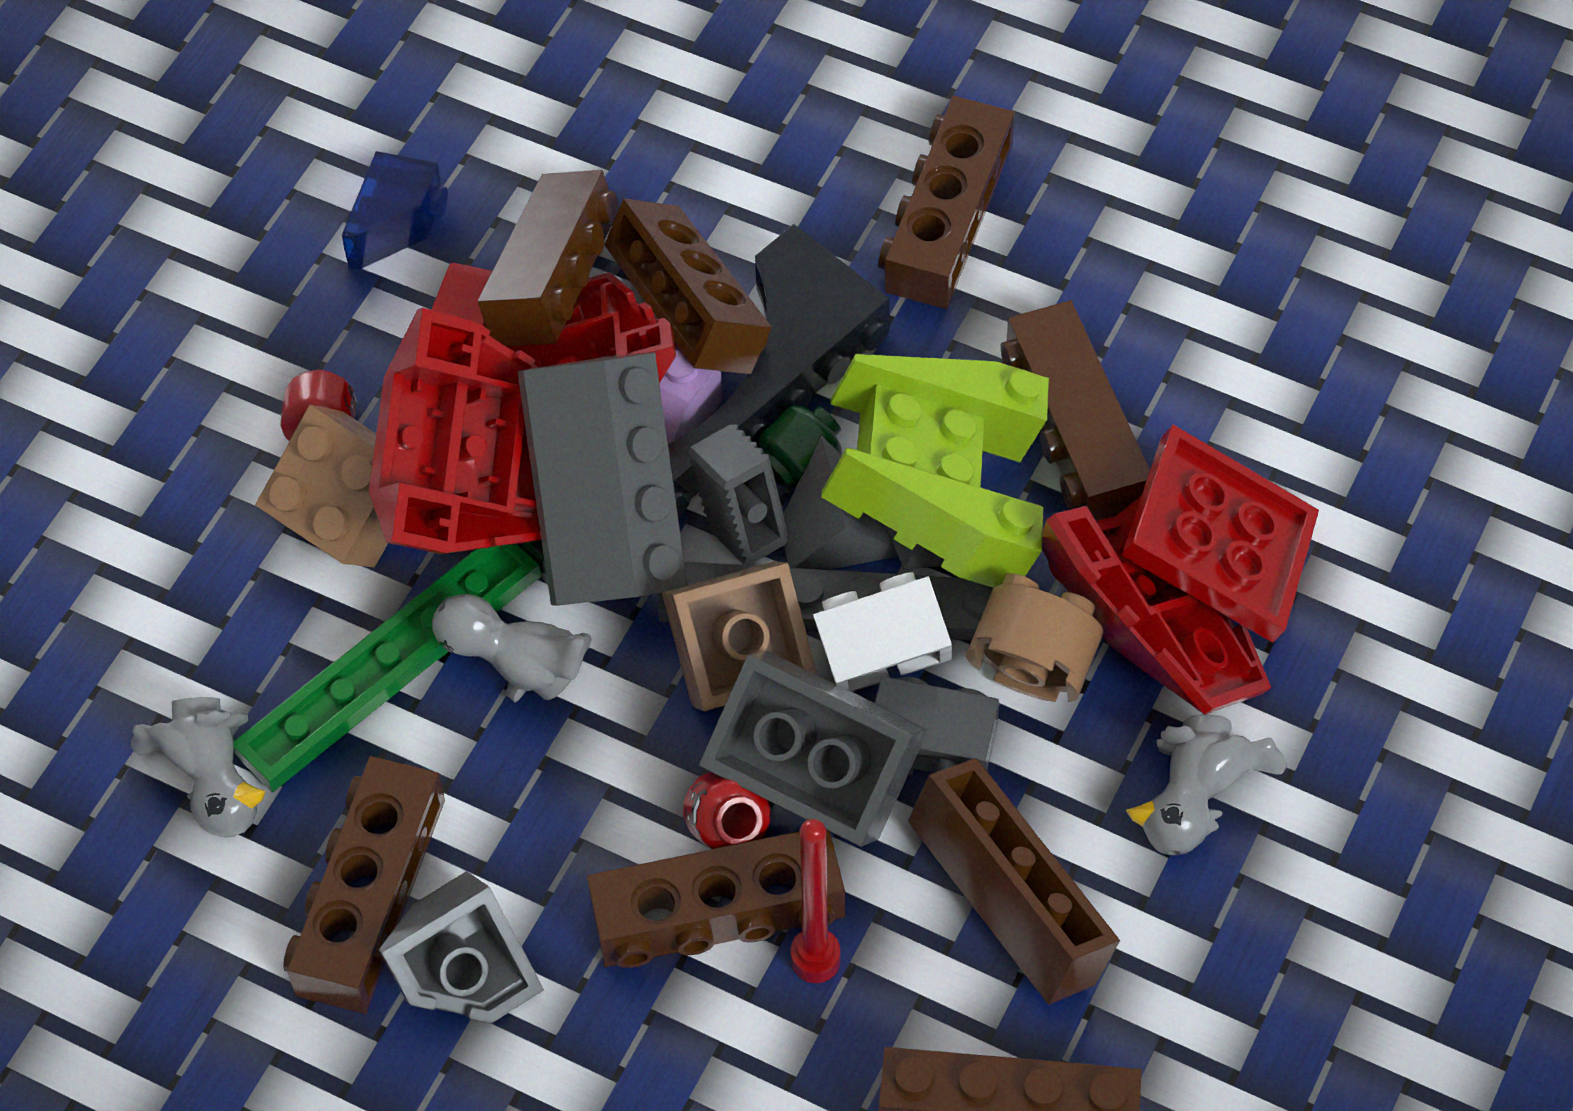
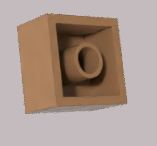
M309 405L255 506L340 563L375 568L388 544L386 543L369 494L376 433L343 411Z
M773 561L662 592L692 707L707 711L725 706L748 654L769 651L817 675L788 563Z

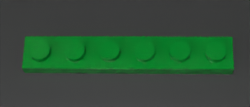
M517 544L476 549L234 741V755L273 793L448 652L438 643L432 631L433 615L443 600L461 594L477 595L488 601L497 613L541 577L540 565Z

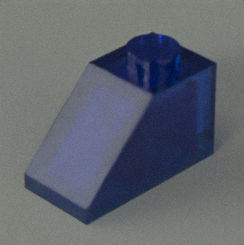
M379 151L375 152L341 235L348 268L360 270L427 239L434 219H441L443 217L448 200V189L441 185L438 163Z

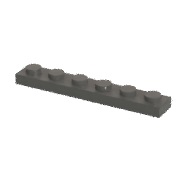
M684 562L687 585L755 567L752 565ZM789 568L806 631H818L813 614L824 611L823 601L852 591H856L858 599L881 592L879 584L882 581L901 575ZM914 575L916 580L927 577L922 575ZM929 576L949 638L971 641L993 587L963 578ZM660 592L658 604L659 622H669L662 592Z

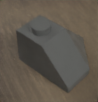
M467 871L415 902L379 949L405 1000L412 1006L430 1010L436 1008L463 1014L471 1019L493 1023L544 991L491 888Z

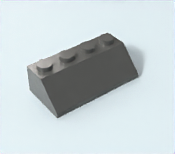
M655 352L614 355L518 371L551 605L559 606L632 598L687 586Z

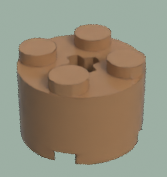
M1009 573L1006 574L1001 585H997L992 589L967 650L966 658L978 671L983 661L995 668L997 671L993 680L1011 690L1051 702H1056L1060 692H1067L1068 702H1073L1079 697L1104 631L1101 624L1092 616L1096 606L1090 600L1069 592L1062 593L1060 598L1039 590L1038 584L1025 576Z

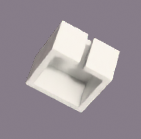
M913 572L905 573L882 581L879 584L881 588L879 593L858 599L856 591L831 597L822 602L824 611L815 613L813 616L836 685L855 692L879 684L881 676L889 677L886 669L888 667L897 665L900 675L903 676L951 660L952 644L929 576L916 580Z

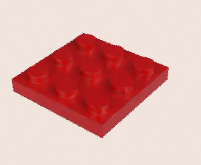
M1172 424L1161 437L1122 556L1273 643L1286 630L1319 509Z

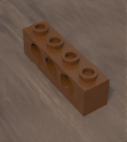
M953 95L945 116L940 114L935 116L929 136V145L932 146L928 156L920 154L912 178V185L915 186L912 196L903 195L898 206L895 226L898 227L894 238L887 236L881 247L878 268L885 270V293L948 309L1011 150L1015 111Z
M623 198L604 243L609 253L644 301L652 307L653 313L658 320L664 317L670 322L674 334V342L693 368L751 374L760 353L766 347L772 326L679 206Z
M370 756L362 777L356 775L352 779L346 797L348 814L342 829L335 828L332 831L327 843L325 860L328 866L321 882L314 881L307 894L305 902V916L307 920L300 936H292L286 948L283 968L284 971L288 972L296 997L362 1014L367 1013L385 964L379 949L402 919L445 803L439 772ZM378 825H394V828L387 833H370ZM364 876L375 878L368 886L362 888L350 887V884L357 878ZM351 930L355 932L346 941L338 943L328 941L338 931Z
M826 829L827 916L829 926L835 919L845 918V888L831 833ZM800 831L587 875L590 901L604 968L619 965L623 968L639 967L647 964L653 957L677 952L683 955H697L710 950L715 944L739 939L747 943L759 942L771 937L777 931L797 927L802 928ZM778 883L792 888L791 891L783 895H772L765 891L768 886ZM714 896H724L732 900L728 905L721 908H713L704 904L706 900ZM656 908L666 909L671 912L668 917L662 920L655 921L644 917L648 911Z

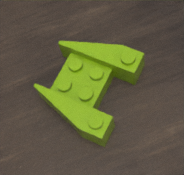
M855 354L833 393L830 404L860 413L857 450L846 447L822 489L821 498L858 519L864 512L897 532L893 538L895 541L911 550L914 549L916 544L921 545L943 558L944 561L941 567L959 578L994 588L1003 583L1006 574L1012 573L1026 576L1042 552L1043 507L980 488L982 452L1021 462L1047 421L1049 378L996 361Z

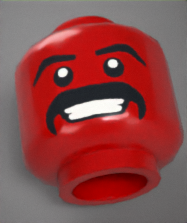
M325 370L307 371L295 376L286 386L280 419V427L284 437L288 441L291 440L309 405L343 411L355 419L357 399L353 387L344 378Z
M710 771L698 777L688 788L683 801V818L689 832L709 849H716L762 839L770 823V805L767 799L741 787L733 780L725 779Z

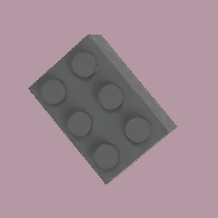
M769 651L747 655L699 766L725 779L733 780L741 787L807 820L818 819L825 825L827 830L862 847L880 838L928 729Z

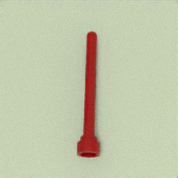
M809 819L800 828L803 931L792 942L791 965L793 971L800 979L809 983H823L830 980L839 970L840 944L837 938L828 931L826 827L818 819Z

